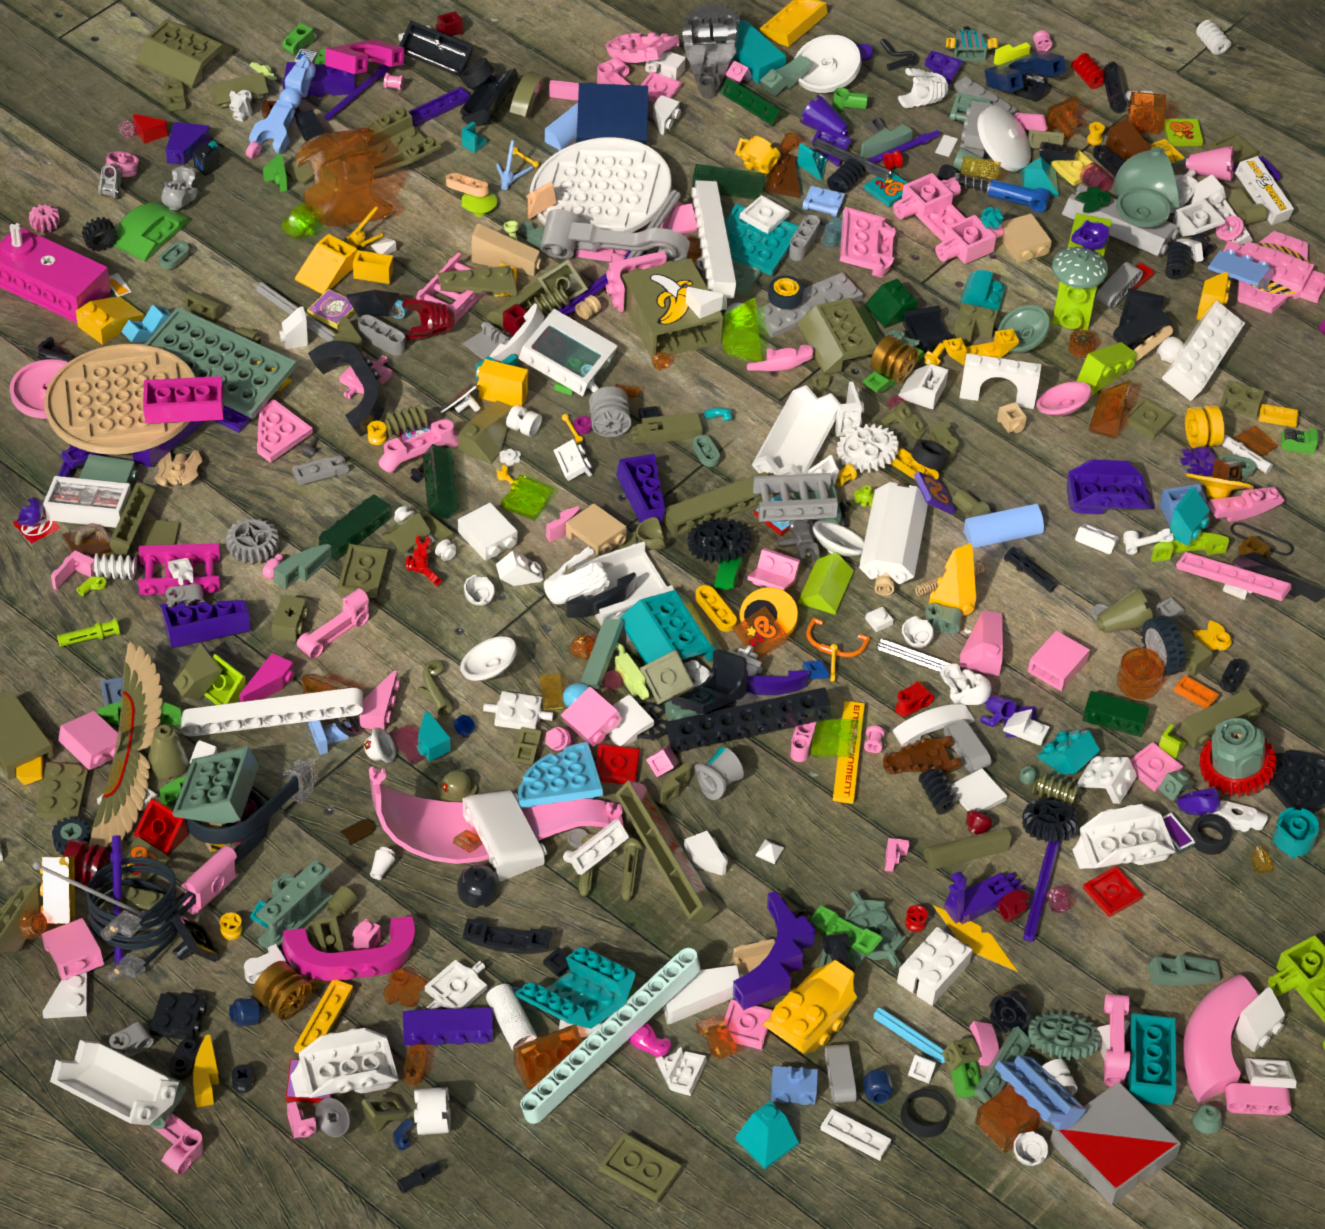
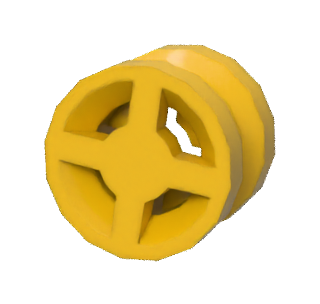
M381 421L371 422L367 427L368 441L373 445L385 443L387 440L385 423Z
M230 912L220 918V930L223 938L235 940L241 936L242 921L238 914Z

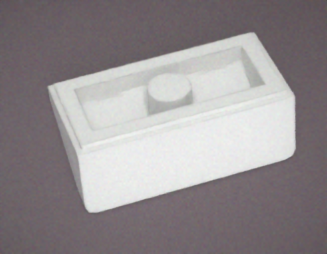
M1086 523L1079 527L1075 538L1076 541L1107 554L1112 553L1120 539L1116 535Z

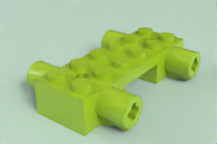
M1314 935L1281 953L1276 967L1279 972L1270 976L1268 983L1273 993L1277 996H1281L1295 988L1325 1023V946Z

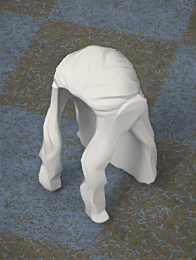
M587 547L580 554L574 555L571 560L564 563L557 572L544 581L545 593L552 603L565 604L567 601L580 595H584L587 598L604 591L609 586L610 579H608L607 573L600 562L590 563L584 568L564 575L566 569L573 567L593 554L591 547Z

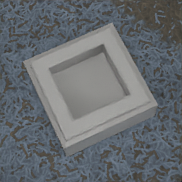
M1172 597L1157 604L1155 608L1161 616H1169V619L1171 618L1172 620L1184 612V609Z

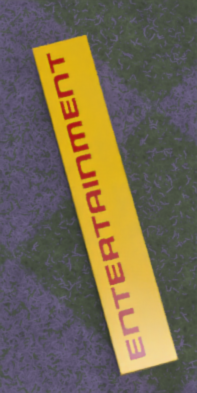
M844 701L833 801L850 804L854 802L865 703Z

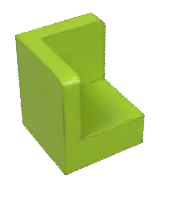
M1170 724L1161 736L1159 747L1176 760L1184 750L1187 742L1172 735L1175 725Z

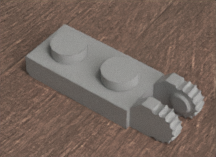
M341 455L323 458L292 468L298 485L335 475L341 476L349 471V466L345 464V458Z

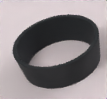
M916 1090L906 1098L903 1104L901 1121L905 1128L916 1136L925 1138L938 1136L946 1130L950 1121L948 1102L943 1095L935 1090ZM928 1097L942 1104L947 1113L945 1118L935 1125H922L915 1122L909 1116L907 1103L915 1098Z

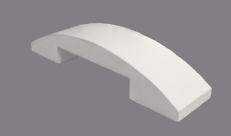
M534 303L523 316L526 322L506 345L500 343L490 355L491 358L500 363L511 354L517 357L520 356L523 345L544 321V315L537 304Z
M946 705L930 709L906 720L894 728L893 733L903 747L909 743H915L916 740L920 741L921 735L942 729L946 725L962 719L970 724L975 719L965 705Z

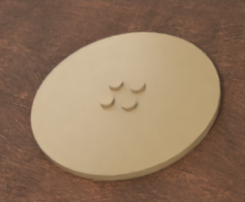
M141 344L105 346L76 357L55 374L45 393L44 407L46 417L51 428L60 438L79 449L100 454L140 452L170 440L190 422L145 424L143 411L144 380L195 378L196 376L191 368L178 356L157 347Z

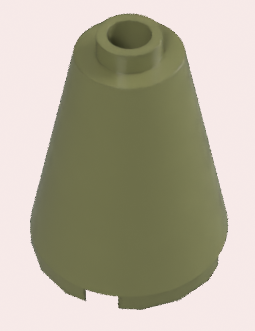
M1139 588L1133 589L1099 613L1097 620H1095L1099 631L1102 630L1104 633L1139 628L1143 626L1146 620L1152 619V611L1146 606L1145 602L1148 601Z
M160 725L155 729L147 758L150 764L149 772L161 780H169V778L175 776L179 778L189 767L188 754L175 729L170 725Z

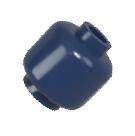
M255 997L237 998L229 1007L230 1020L238 1027L257 1025L260 1017H263L264 1014L263 1005L259 1004Z
M874 1069L863 1078L865 1096L868 1100L879 1104L886 1102L893 1095L892 1077L888 1072Z

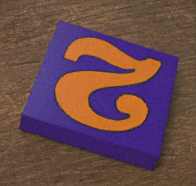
M919 471L914 474V478L927 504L949 514L956 511L942 482Z

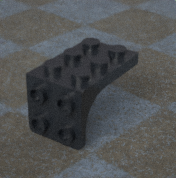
M720 649L714 650L712 670L706 681L701 685L672 696V704L680 706L681 709L692 710L696 714L705 715L709 711L720 709L728 703H734L736 700L745 697L746 658Z

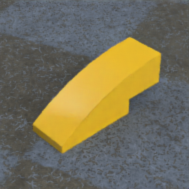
M210 1035L205 1036L199 1048L194 1066L193 1087L196 1108L214 1105L211 1085L219 1084L218 1070Z

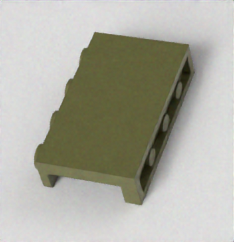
M13 692L0 697V768L6 777L11 779L16 777V767L44 754L51 759L53 758L52 749H54L52 740L49 737H45L41 725H36L32 713L25 710L22 699L20 697L17 698Z

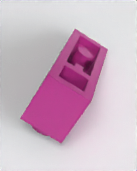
M272 653L240 693V702L262 700L284 689L287 683H290L294 678L293 662Z

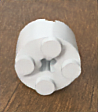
M448 1088L415 1090L414 1096L417 1109H414L415 1123H417L418 1135L450 1133L451 1111L448 1101H450Z

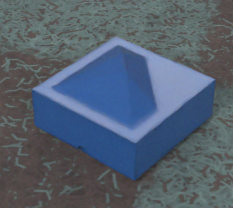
M822 660L803 662L802 668L804 671H809V680L828 678L829 672Z

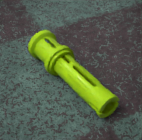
M113 618L112 621L104 623L96 622L92 627L58 634L57 639L59 647L94 638L103 640L104 637L114 634L118 636L120 635L117 619Z

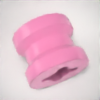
M1040 30L1034 34L1033 40L1038 51H1048L1052 47V41L1047 31Z

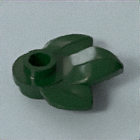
M1088 187L1087 191L1079 193L1075 200L1085 203L1083 212H1093L1100 207L1108 206L1111 195L1107 191H1102L1099 187Z

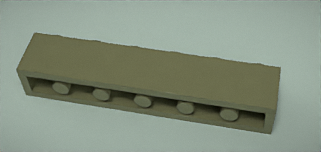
M766 471L755 474L752 477L670 505L665 508L663 523L673 537L691 531V528H696V524L702 525V521L708 523L710 519L717 521V518H720L722 520L757 507L759 502H763L761 493L753 494L754 476L769 475ZM769 493L770 499L773 496H775L776 493Z

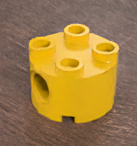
M752 136L739 157L744 161V167L749 170L755 169L761 176L766 177L781 157L780 152L776 147L772 149L770 147L771 143L759 136Z

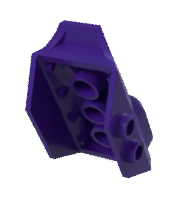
M1091 459L1068 471L1067 496L1070 509L1076 513L1103 514L1107 509H1154L1152 495L1145 487L1143 474L1129 461Z

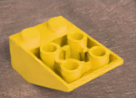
M327 234L316 244L296 275L295 280L324 294L353 269L357 248Z

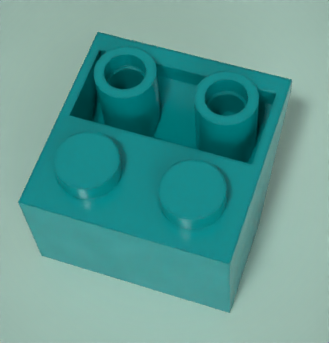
M1089 730L1061 731L1055 735V739L1052 742L1043 746V750L1037 756L1061 775L1076 774L1100 749Z

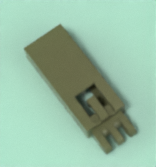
M698 412L642 418V424H633L629 428L633 443L668 442L693 439L698 435H702V426Z

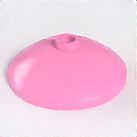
M1067 382L1054 386L1042 393L1037 399L1036 405L1038 410L1046 415H1070L1087 403L1092 391L1087 383Z

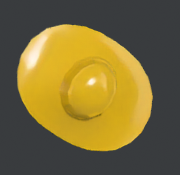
M1188 473L1185 476L1188 479L1197 480L1205 485L1209 499L1227 498L1231 490L1242 488L1254 489L1253 485L1240 481H1228L1211 476H1199Z

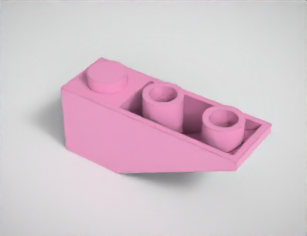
M393 671L364 698L363 711L360 714V727L368 729L379 727L385 730L386 723H390L392 716L390 709L391 707L394 708L396 702V695L394 694L400 688L397 671Z

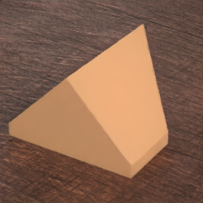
M552 182L526 195L528 198V220L556 204Z

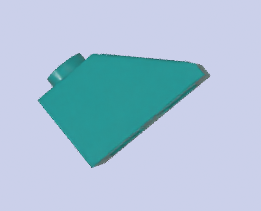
M427 711L424 713L419 730L417 749L420 755L425 756L430 762L450 752V737Z

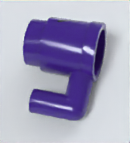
M990 696L986 702V708L994 716L992 718L982 716L980 722L994 727L1002 718H1011L1015 713V703L1002 696Z

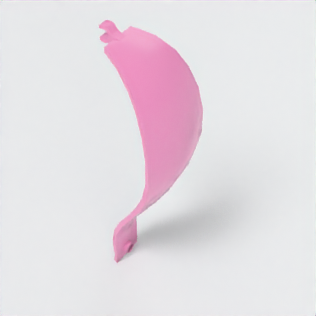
M370 767L369 776L373 805L383 830L395 843L413 854L434 861L459 864L489 859V855L474 826L471 827L470 823H467L463 816L462 802L424 799L390 789L381 783L386 778L385 768H382L381 772L377 773V768ZM583 798L574 801L521 807L538 841L578 826L605 828L615 819L619 820L624 827L621 815L623 811L619 803ZM466 836L473 840L470 842L473 847L463 846L462 848L460 847L462 844L456 845L455 842Z

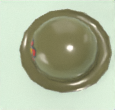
M455 770L447 773L438 782L436 795L444 802H463V798L475 795L478 788L476 782L465 772Z

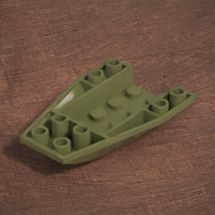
M401 106L373 120L325 158L323 164L341 183H354L384 175L413 163L440 149L441 145L432 136L424 138L413 127L412 115Z

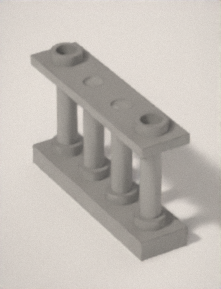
M831 473L754 476L753 494L761 493L763 502H759V522L837 518V498H828L827 490H830ZM819 490L821 499H809L808 491ZM800 491L801 500H790L788 492ZM769 493H781L782 501L770 500Z

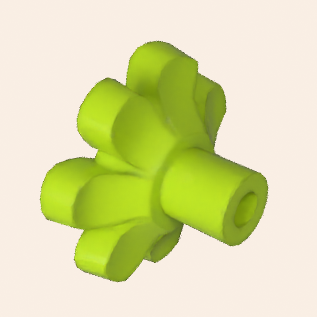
M868 485L862 486L860 490L854 492V502L857 504L861 502L863 507H866L868 503L872 507L875 491Z

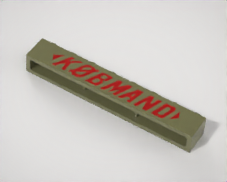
M628 780L615 794L688 919L706 924L719 911L718 907L645 785Z

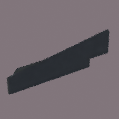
M1255 552L1245 555L1240 554L1232 561L1233 564L1245 570L1291 583V589L1288 594L1293 597L1301 594L1317 603L1325 596V589L1322 586L1300 578Z

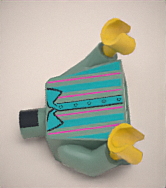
M969 26L956 31V36L946 39V48L948 50L954 49L953 58L962 61H985L987 50L994 47L998 48V38H989L987 40L982 36L981 31L971 30Z

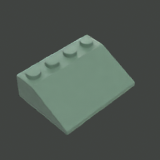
M249 746L192 759L173 810V816L216 824L234 823L241 820L259 767Z

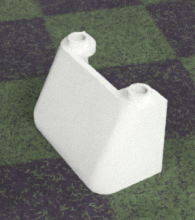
M508 790L475 794L463 798V816L466 822L476 829L489 855L490 864H493L494 868H496L495 873L499 882L544 865L545 847L542 843L539 844L519 806V799L516 793Z

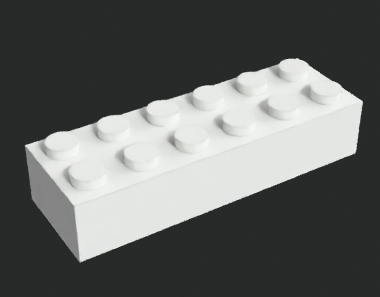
M1216 300L1205 311L1162 379L1191 401L1202 391L1245 322Z

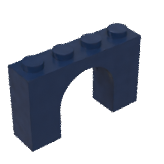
M1043 50L984 70L987 87L1008 93L1024 88L1022 76L1026 75V72H1034L1049 77L1066 73L1064 56Z

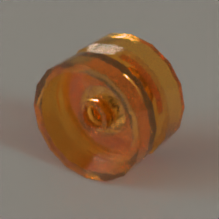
M1146 648L1128 650L1122 656L1116 678L1118 688L1126 696L1133 699L1145 700L1153 697L1158 693L1165 670L1164 661L1157 653Z

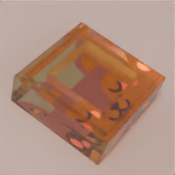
M466 829L454 837L453 844L470 853L481 846L482 841L478 835Z

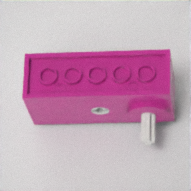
M19 223L11 224V233L0 242V287L77 323V309L90 301L106 299L111 294L108 267L73 250H69L58 243H54L43 236L20 227Z

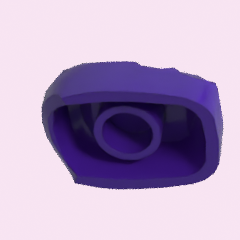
M1216 788L1194 791L1176 798L1180 811L1189 815L1214 813L1220 808V797Z

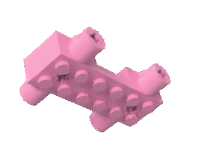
M931 173L903 186L902 199L893 205L894 213L899 219L915 214L942 241V243L936 246V254L942 262L957 256L964 264H967L994 252L995 240L1004 234L1002 224L996 229H991L990 226L986 229L976 215L965 218L952 205L953 197L961 192L959 182L954 177L949 180L940 181Z

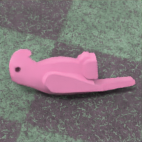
M801 345L799 350L794 348H783L777 351L767 349V361L748 363L747 370L783 371L794 369L796 366L813 358V347Z

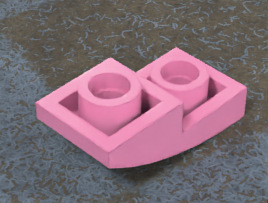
M578 506L560 512L559 520L546 524V538L549 542L566 534V522L579 514Z
M973 1021L970 1029L982 1055L978 1062L980 1065L989 1066L999 1051L995 1031L992 1024Z

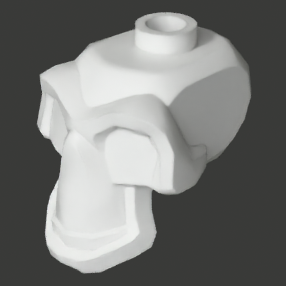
M946 664L942 667L940 675L951 688L950 698L954 704L981 705L989 699L992 686L986 677L974 674L967 669L961 672L958 664Z

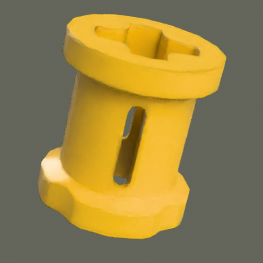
M1093 122L1089 125L1090 134L1087 136V141L1092 145H1100L1103 140L1101 135L1105 130V126L1100 122Z
M846 464L843 469L839 470L835 482L836 486L842 487L845 482L855 480L857 478L855 468L851 464Z

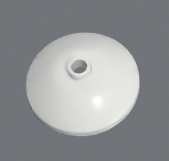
M817 521L814 523V535L828 549L829 553L837 552L841 556L862 555L865 540L858 534L836 523Z
M502 636L488 639L475 646L466 654L461 662L460 670L466 679L473 681L494 678L504 672L513 662L517 653V646L509 637Z

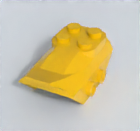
M836 960L820 968H815L797 988H792L788 995L776 1005L771 1015L762 1025L802 1053L816 1052L821 1045L825 1046L834 1031L838 1032L842 1028L844 1019L857 998L853 986L854 973Z

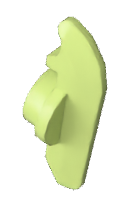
M250 63V66L257 72H263L265 78L277 80V77L274 76V73H271V68L268 65L261 66L258 63Z

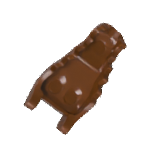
M945 736L937 739L923 738L921 741L916 740L913 745L909 743L906 747H902L899 752L890 755L885 753L883 767L891 775L903 772L923 773L930 769H942L944 774L961 767L962 761L960 758L949 760L946 748L952 746L954 741L952 736Z

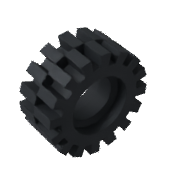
M96 217L95 221L91 219V223L87 222V227L83 226L82 228L84 241L92 251H95V249L97 252H100V249L105 251V247L111 248V244L114 245L116 243L115 240L118 238L113 223L110 219L106 220L105 217H102V219ZM100 232H105L101 236L94 237L96 234Z

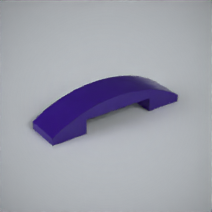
M747 670L746 693L782 695L799 691L807 687L809 671L788 670V677L748 676Z

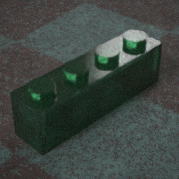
M696 164L692 187H695L696 180L717 181L719 195L756 200L761 195L763 196L766 173Z
M432 444L423 454L428 513L449 519L453 513H456L459 506L457 502L453 453L451 450Z
M373 494L368 499L363 500L355 509L350 510L341 520H337L328 530L323 531L319 536V546L331 545L332 559L338 561L347 554L349 544L358 545L391 519V505Z

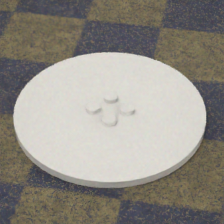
M595 138L570 145L551 156L538 169L530 187L531 193L549 182L553 184L556 204L536 215L544 226L550 210L562 209L578 215L581 218V223L594 224L603 230L632 233L653 220L671 193L672 179L665 160L649 146L624 138Z

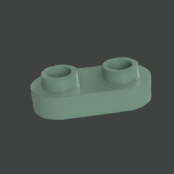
M175 242L159 255L160 267L167 270L175 268L189 256L188 244L185 242Z
M706 435L694 437L692 448L701 463L707 467L716 466L719 463L720 453L712 440Z
M1223 454L1218 458L1243 462L1241 476L1248 477L1255 472L1256 463L1250 458Z

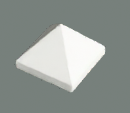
M765 839L756 856L775 864L784 847Z
M915 1055L908 1076L929 1084L936 1062Z

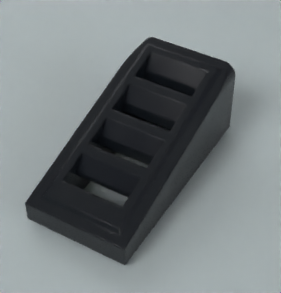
M1041 142L1039 147L1040 157L1045 161L1074 160L1078 152L1077 148L1048 142Z

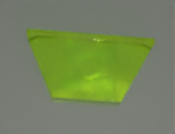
M752 298L723 315V351L726 355L737 356L745 361L748 359L754 362H762L756 300Z

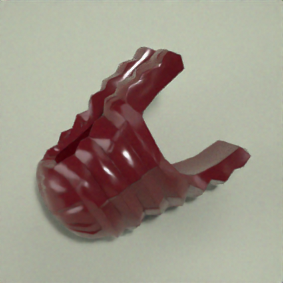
M415 298L406 299L402 302L403 309L417 311L421 320V326L410 329V334H407L405 338L407 341L422 340L429 336L450 332L454 325V313L445 304H435L434 302L416 300Z

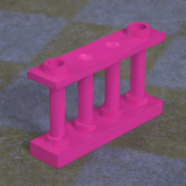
M219 543L139 546L140 565H145V579H138L140 595L166 594L167 589L170 587L190 584L201 585L203 593L220 592L219 576H214V562H220ZM188 558L193 568L194 582L191 583L190 580H183V585H180L178 578H173L168 568V562ZM194 563H206V577H194ZM166 564L165 578H153V565Z

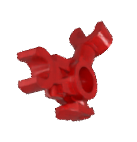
M417 535L415 540L417 549H414L413 557L411 555L406 557V570H413L416 573L424 574L438 587L442 580L429 569L430 566L427 561L430 552L428 548L432 545V539L426 537V541L422 543L423 538Z

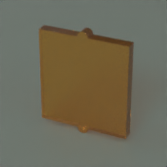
M1256 425L1246 431L1243 430L1241 434L1233 438L1237 442H1242L1246 448L1260 457L1267 456L1269 452L1278 447Z

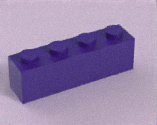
M492 1008L403 1011L404 1045L419 1046L432 1044L438 1046L442 1044L462 1045L464 1043L484 1044L493 1042Z

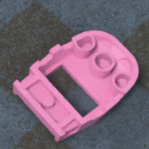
M649 32L648 36H641V33H629L618 36L609 41L605 47L612 58L618 57L623 62L638 63L659 59L664 51L680 44L678 35L668 36V34L662 33L661 36H656V33Z

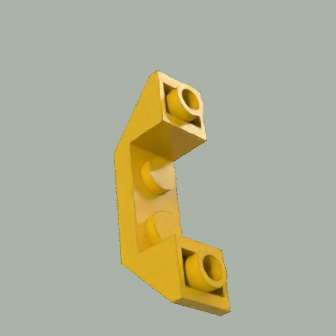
M1013 328L995 331L994 342L965 347L961 338L943 341L948 355L964 366L967 353L1002 358L1019 344Z

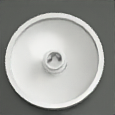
M825 35L815 38L806 43L795 56L796 58L798 55H802L812 62L813 67L798 80V83L803 88L816 93L833 92L836 88L847 86L857 76L861 67V56L856 44L850 39L839 35Z
M990 106L983 110L978 117V132L981 142L990 157L999 166L1011 172H1017L1026 167L1030 162L1031 148L1028 137L1019 121L1009 111L1000 106Z

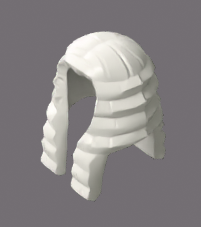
M907 68L906 74L915 76L913 78V88L909 94L899 96L898 100L905 108L925 106L926 104L939 102L948 92V83L942 75Z

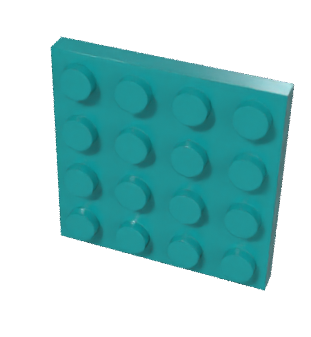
M736 204L724 221L731 259L759 268L761 272L772 276L789 251L790 241L799 226L783 221L767 234L740 219V213L747 207Z

